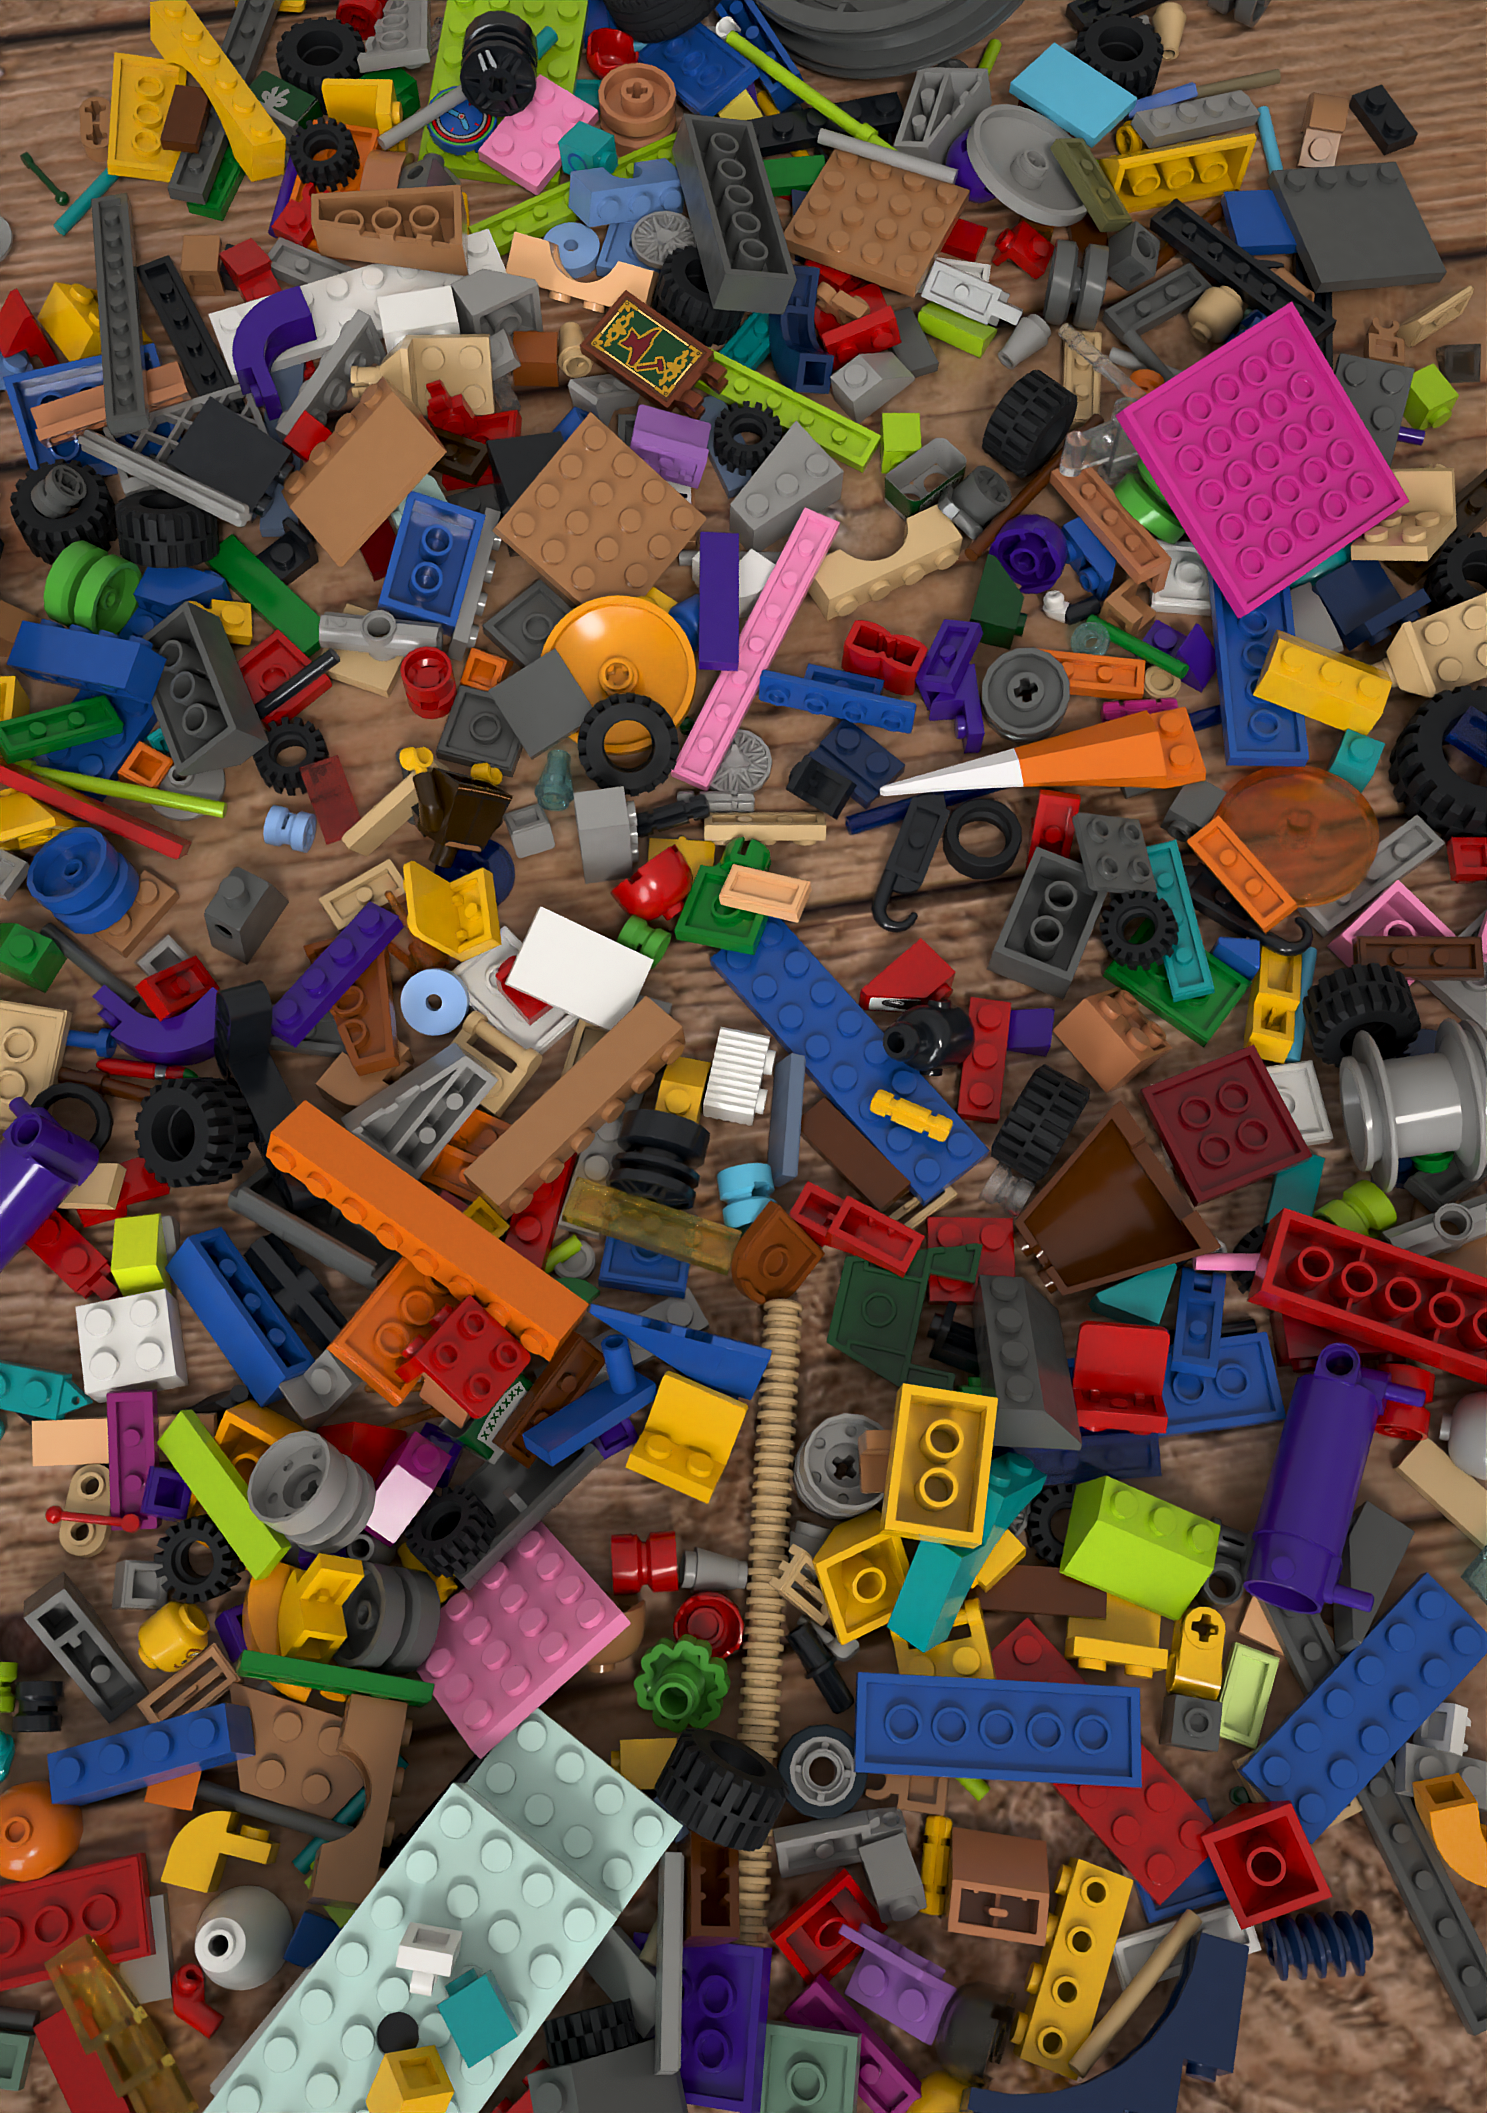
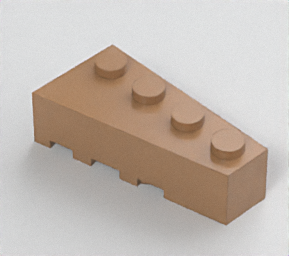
M461 185L311 194V225L321 256L462 276L469 275L467 215Z

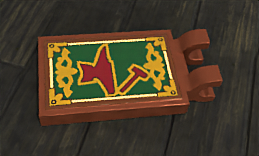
M627 290L623 292L580 344V350L583 355L664 411L672 412L677 407L688 417L699 420L706 412L702 406L704 397L691 389L701 380L720 395L728 385V380L724 377L727 374V369L713 361L714 351Z

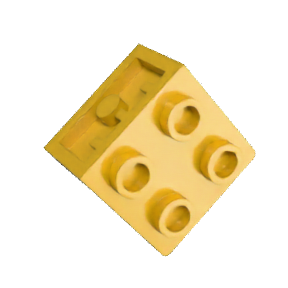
M666 1371L645 1428L633 1447L625 1468L708 1504L723 1475L746 1416L748 1405L677 1373Z

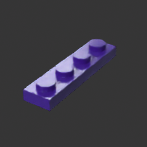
M369 901L273 1006L271 1034L296 1048L403 929L404 925L400 917Z

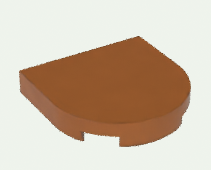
M770 1201L743 1234L735 1248L731 1265L733 1282L742 1295L758 1304H764L772 1299H787L801 1286L825 1253L780 1205Z

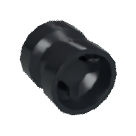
M16 1682L15 1698L19 1701V1710L13 1717L12 1732L61 1731L62 1715L58 1712V1703L64 1697L65 1682Z

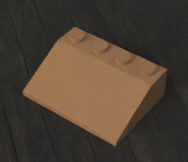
M382 377L376 384H371L365 389L360 403L351 413L344 414L338 420L335 431L325 442L318 443L313 448L305 465L299 471L296 470L290 474L281 492L289 508L333 561L342 568L444 456L447 450L418 407L387 379Z

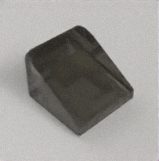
M1481 344L1444 345L1436 348L1439 371L1450 384L1480 382Z

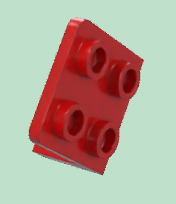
M870 283L847 293L852 297L855 295L861 297L867 302L871 311L870 314L845 325L837 323L836 317L833 314H827L817 306L815 307L814 324L825 352L834 355L833 371L842 368L859 354L879 353L902 343L895 314L891 305L887 306L879 285Z
M469 1294L453 1307L445 1303L429 1319L428 1323L433 1328L425 1337L420 1333L417 1334L403 1348L400 1354L405 1360L394 1372L406 1384L425 1372L472 1418L480 1419L490 1411L531 1360V1356L528 1350Z
M1089 1320L1080 1324L1072 1376V1389L1079 1426L1097 1432L1106 1429L1127 1430L1136 1435H1149L1152 1432L1166 1434L1168 1415L1162 1398L1170 1335L1165 1327Z

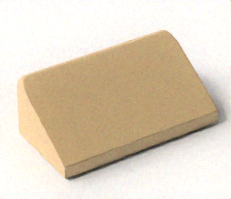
M1470 285L1442 296L1399 324L1397 336L1403 338L1404 343L1409 348L1415 346L1462 315L1473 294L1474 288Z

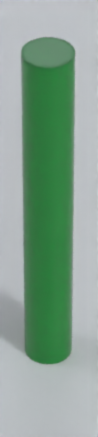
M1094 614L1088 617L1085 623V628L1179 679H1183L1187 674L1189 665Z

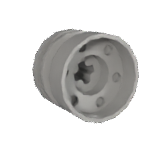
M843 1413L826 1419L804 1440L794 1459V1476L792 1480L798 1497L811 1512L828 1520L846 1521L867 1512L884 1497V1493H862L860 1491L858 1437L866 1430H884L879 1423L864 1415ZM842 1462L848 1468L845 1472L846 1476L839 1480L834 1476V1473L837 1469L836 1466Z
M304 1430L290 1433L279 1439L259 1458L250 1475L247 1496L250 1510L260 1521L275 1531L283 1533L288 1540L297 1543L303 1550L318 1555L319 1553H336L352 1543L363 1531L374 1510L376 1490L373 1478L362 1466L355 1463L347 1455L342 1454L334 1445L319 1434Z

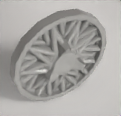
M671 211L653 212L642 217L635 224L631 234L632 250L637 258L647 266L662 269L665 258L668 254L672 255L673 250L677 248L684 250L685 246L691 245L697 248L690 220L680 213Z
M738 729L709 788L713 791H732V795H738V791H751L754 793L761 789L770 776L772 758L768 746L754 733Z

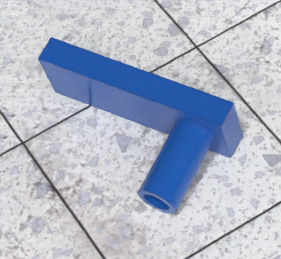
M614 1334L602 1340L601 1348L609 1379L524 1432L522 1436L527 1450L553 1467L655 1400L657 1395L656 1383L635 1371L626 1336Z

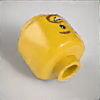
M178 1601L168 1602L139 1627L138 1640L140 1647L138 1648V1653L141 1660L151 1669L159 1668L165 1672H178L208 1645L209 1636L207 1632L210 1630V1624L206 1615L195 1604Z

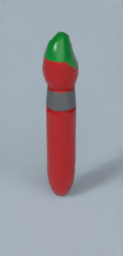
M105 1058L96 1063V1067L100 1071L112 1075L159 1081L176 1078H198L194 1071L178 1065L169 1067L162 1064L118 1058Z

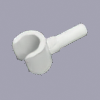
M729 16L719 20L716 27L707 26L708 29L725 42L727 35L732 30L741 32V28Z

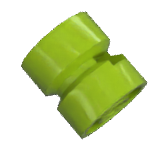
M1363 1179L1345 1190L1341 1200L1333 1199L1312 1214L1313 1218L1373 1239L1397 1223V1215L1389 1198L1374 1183Z

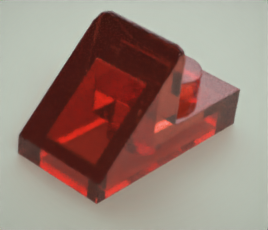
M338 755L299 767L327 845L342 840L343 835L361 819Z

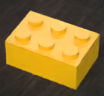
M905 1383L901 1385L896 1397L879 1534L972 1549L982 1544L998 1398Z

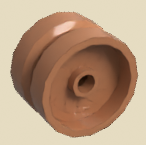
M631 63L611 70L602 79L598 90L600 129L614 135L617 156H625L677 132L675 114L676 91L674 82L666 72L653 65Z

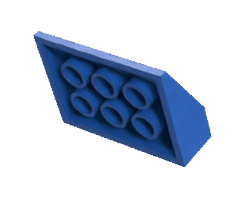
M154 343L143 345L145 370L162 366L163 362ZM102 355L3 377L30 469L32 468L35 471L41 468L39 465L47 461L50 465L55 464L56 459H64L68 464L72 460L80 461L83 467L89 465L102 478L118 474L115 466L82 451L78 438L46 448L38 440L35 429L38 428L30 410L32 407L103 385ZM169 422L158 424L153 433L168 438L175 425ZM102 430V431H99V432H97V433H99V434H101V435H104V436H105V434H104V431H103V430ZM128 434L115 438V440L132 449L138 436ZM181 434V436L179 437V439L177 440V442H180V441H181V439H182V434ZM148 440L141 454L149 457V454L155 453L157 455L162 445Z

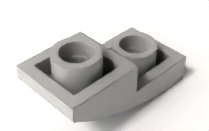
M1308 582L1290 590L1295 636L1337 653L1343 651V643L1320 597L1312 591V584Z

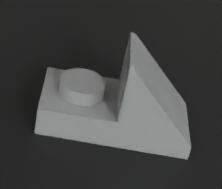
M612 374L570 379L568 384L573 406L587 412H592L607 427L614 410L636 406L640 394Z
M326 1349L303 1375L281 1382L278 1386L305 1428L314 1433L363 1380Z

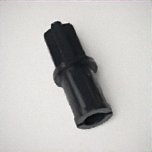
M809 1620L785 1635L786 1640L796 1652L806 1670L805 1678H813L833 1713L839 1714L849 1709L855 1701L834 1666L837 1657L829 1654L818 1637L811 1621Z

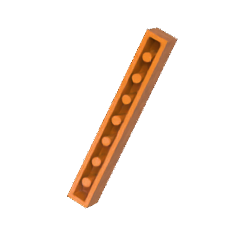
M306 1100L271 1132L266 1157L271 1160L278 1170L290 1173L305 1184L314 1196L321 1199L324 1198L341 1210L347 1220L354 1224H360L374 1234L383 1246L390 1250H396L410 1260L420 1273L432 1276L446 1286L456 1299L461 1301L470 1294L510 1334L519 1339L529 1352L541 1355L550 1362L572 1331L575 1332L579 1327L590 1305Z

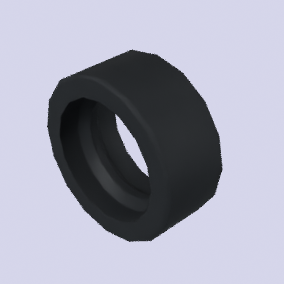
M974 799L961 804L952 812L943 836V851L949 864L960 874L972 879L988 880L1002 875L1012 866L1022 842V828L1017 816L1006 805L992 799ZM974 821L988 822L995 825L1005 836V847L999 855L993 857H978L968 853L959 842L961 828L965 824Z
M65 1082L51 1085L36 1096L31 1104L32 1108L42 1107L48 1110L52 1104L65 1098L80 1099L89 1104L95 1113L97 1121L95 1133L89 1142L97 1146L99 1153L104 1149L111 1138L113 1118L110 1106L101 1094L84 1084Z

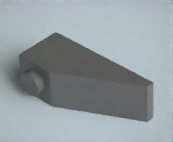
M1369 1501L1364 1502L1353 1511L1341 1556L1343 1568L1338 1584L1372 1593L1374 1604L1370 1612H1365L1333 1603L1335 1651L1342 1656L1362 1644L1415 1531Z
M62 1572L24 1600L23 1619L109 1724L149 1694V1690L96 1611L65 1572Z

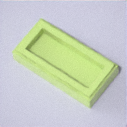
M1238 1642L1232 1643L1222 1677L1220 1692L1216 1699V1702L1223 1703L1220 1738L1249 1749H1256L1280 1658Z

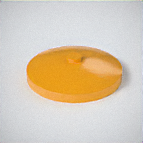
M615 595L585 602L570 611L558 622L543 647L541 657L556 648L592 707L600 700H604L616 693L632 692L645 695L659 703L666 710L677 730L692 706L697 687V666L690 642L685 632L672 616L657 605L646 600L631 596ZM624 720L614 724L608 730L604 739V749L607 755H631L652 748V738L649 731L642 724L633 720ZM580 730L568 737L576 744H578Z

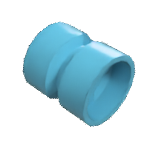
M748 1163L729 1167L717 1174L720 1200L727 1203V1206L722 1209L726 1235L741 1238L770 1201L777 1204V1201L769 1197L775 1190L771 1166L763 1163Z

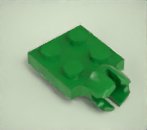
M737 837L726 845L718 864L715 866L700 865L674 929L677 940L755 955L769 916L721 905L719 894L733 864L766 872L769 871L771 857L769 849L764 844L751 838L746 854L742 855L740 851L745 838Z

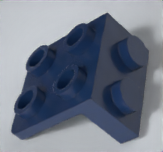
M1352 560L1319 579L1312 586V591L1320 597L1338 634L1349 651L1366 641L1372 647L1390 636L1392 633L1389 628L1395 624L1400 629L1403 623L1408 621L1414 622L1421 617L1418 610L1431 601L1424 588L1402 600L1378 560Z

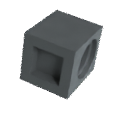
M1133 222L1109 238L1107 267L1109 277L1124 289L1130 291L1155 276L1160 240L1139 222Z
M1207 781L1184 785L1170 806L1161 824V828L1168 831L1174 839L1186 842L1212 820L1227 792Z
M1178 1694L1165 1696L1159 1744L1204 1753L1218 1752L1223 1703Z

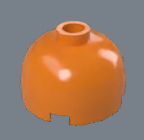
M34 1780L20 1783L0 1794V1875L6 1879L26 1882L57 1873L68 1860L72 1859L78 1850L83 1834L82 1811L78 1805L52 1804L50 1782Z

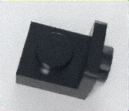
M289 517L282 521L285 534L256 556L287 586L319 562L314 547L317 543L316 539L303 524L298 527Z

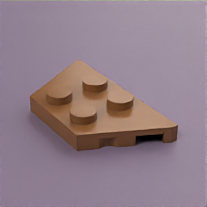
M232 1682L230 1688L231 1704L250 1708L256 1751L255 1756L237 1760L240 1791L331 1820L364 1786L361 1775L356 1767L347 1758L336 1752L343 1716L238 1682Z

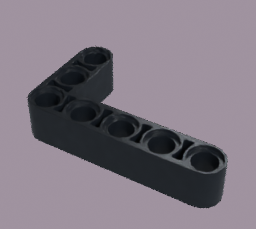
M257 980L216 993L214 1054L218 1068L224 1080L227 1081V1085H234L239 1090L238 1098H245L248 1104L246 1108L247 1115L252 1114L253 1124H250V1132L254 1133L253 1140L286 1208L290 1213L294 1214L327 1203L328 1201L314 1196L305 1184L290 1173L278 1170L271 1160L266 1157L271 1132L297 1107L269 1053L272 1003L263 981Z

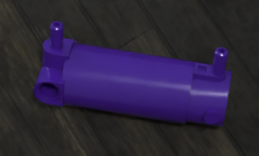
M16 1097L10 1102L9 1109L17 1118L2 1134L4 1138L0 1142V1273L77 1185L81 1186L93 1172L99 1160V1150L96 1145L64 1129L45 1108H32L23 1097Z
M1333 1343L1326 1346L1318 1357L1314 1374H1305L1297 1378L1252 1535L1255 1546L1243 1585L1246 1591L1257 1599L1272 1606L1301 1614L1321 1613L1324 1602L1328 1604L1337 1603L1365 1612L1372 1610L1374 1604L1372 1593L1338 1584L1343 1568L1341 1556L1378 1415H1384L1387 1400L1422 1407L1426 1397V1392L1423 1389L1391 1382L1392 1374L1390 1372L1361 1366L1358 1352L1348 1344Z

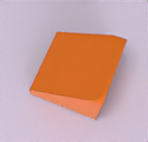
M471 647L459 685L488 692V690L507 679L514 662L486 650Z
M139 741L117 773L120 782L158 789L170 768L174 765L172 758Z
M202 1770L148 1786L144 1802L192 1811Z

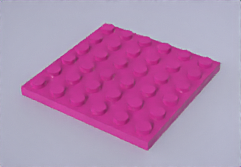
M1293 302L1285 305L1115 415L1238 619L1256 609L1409 502V499Z

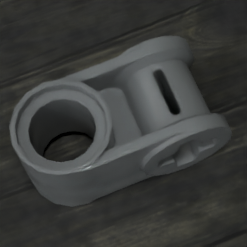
M1213 1516L1210 1521L1221 1525L1214 1570L1194 1599L1200 1606L1209 1607L1217 1611L1240 1599L1244 1591L1243 1585L1255 1541L1252 1538L1253 1530H1249L1247 1533L1223 1525L1220 1518ZM1211 1576H1217L1225 1583L1227 1589L1225 1598L1217 1597L1210 1590L1209 1579Z

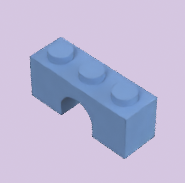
M666 158L635 162L633 178L629 179L613 176L603 167L571 171L568 207L588 227L639 220L648 214L658 211L683 213L685 198L678 171Z

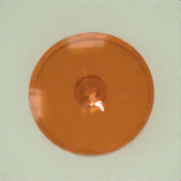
M1273 766L1244 777L1226 793L1216 814V817L1219 815L1285 889L1297 903L1298 907L1324 905L1352 892L1366 878L1378 850L1379 827L1374 811L1366 798L1343 778L1326 770L1311 766Z

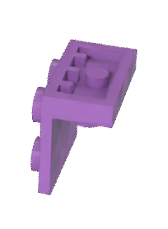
M641 404L638 406L629 447L664 480L698 489L709 453L707 445L711 424Z
M861 1922L858 1931L842 1923L838 1933L865 1948L844 1994L922 2042L932 2046L957 1991L956 1987L942 1980L946 1970Z

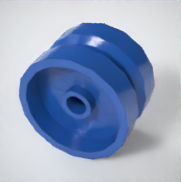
M75 827L59 833L46 842L34 856L28 869L27 887L31 895L43 907L50 910L54 917L66 928L76 934H93L109 928L119 921L130 909L139 891V875L135 867L121 853L115 850L113 844L102 833L91 827Z

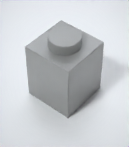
M904 1832L858 1848L863 1871L881 1923L890 1920H907L916 1915L919 1910L927 1907L923 1883Z

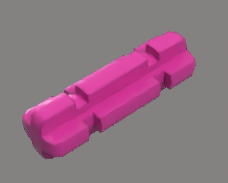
M1173 697L1160 698V702H1156L1155 699L1123 701V705H1119V701L1104 702L1100 710V716L1103 723L1145 710L1151 714L1178 708L1176 698Z

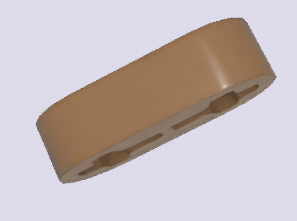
M97 96L84 100L80 105V135L86 155L95 162H105L108 160L111 104L107 99ZM99 114L100 121H94L96 119V115ZM103 137V139H101V144H98L97 138Z

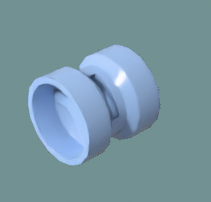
M273 805L267 814L264 824L263 836L265 844L278 847L287 844L291 846L292 850L307 853L315 838L317 826L315 814L303 811L294 814L286 807Z

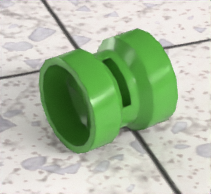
M632 915L621 930L617 943L653 959L654 961L650 969H654L663 958L672 935L662 928L653 929L648 926L645 919Z

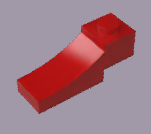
M809 1181L805 1184L788 1214L817 1245L821 1247L826 1245L850 1253L904 1278L925 1238L924 1235L848 1195L843 1200Z

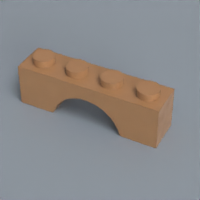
M353 1693L345 1703L336 1752L347 1758L361 1775L365 1788V1806L362 1817L352 1832L338 1840L322 1844L316 1851L306 1903L357 1910L386 1872V1868L379 1867L382 1847H390L395 1828V1817L388 1816L391 1796L399 1797L403 1783L404 1767H398L397 1763L400 1747H408L412 1733L413 1719L406 1718L408 1703Z

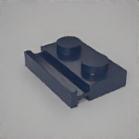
M843 719L820 742L819 747L814 752L811 751L808 756L855 783L857 786L850 797L866 810L876 798L881 796L880 788L894 783L904 773L905 769L904 763L854 723Z

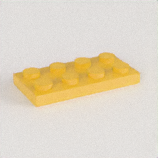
M114 52L107 160L109 175L170 182L181 152L163 150L160 138L175 85L187 86V70L174 62L167 63L165 59Z

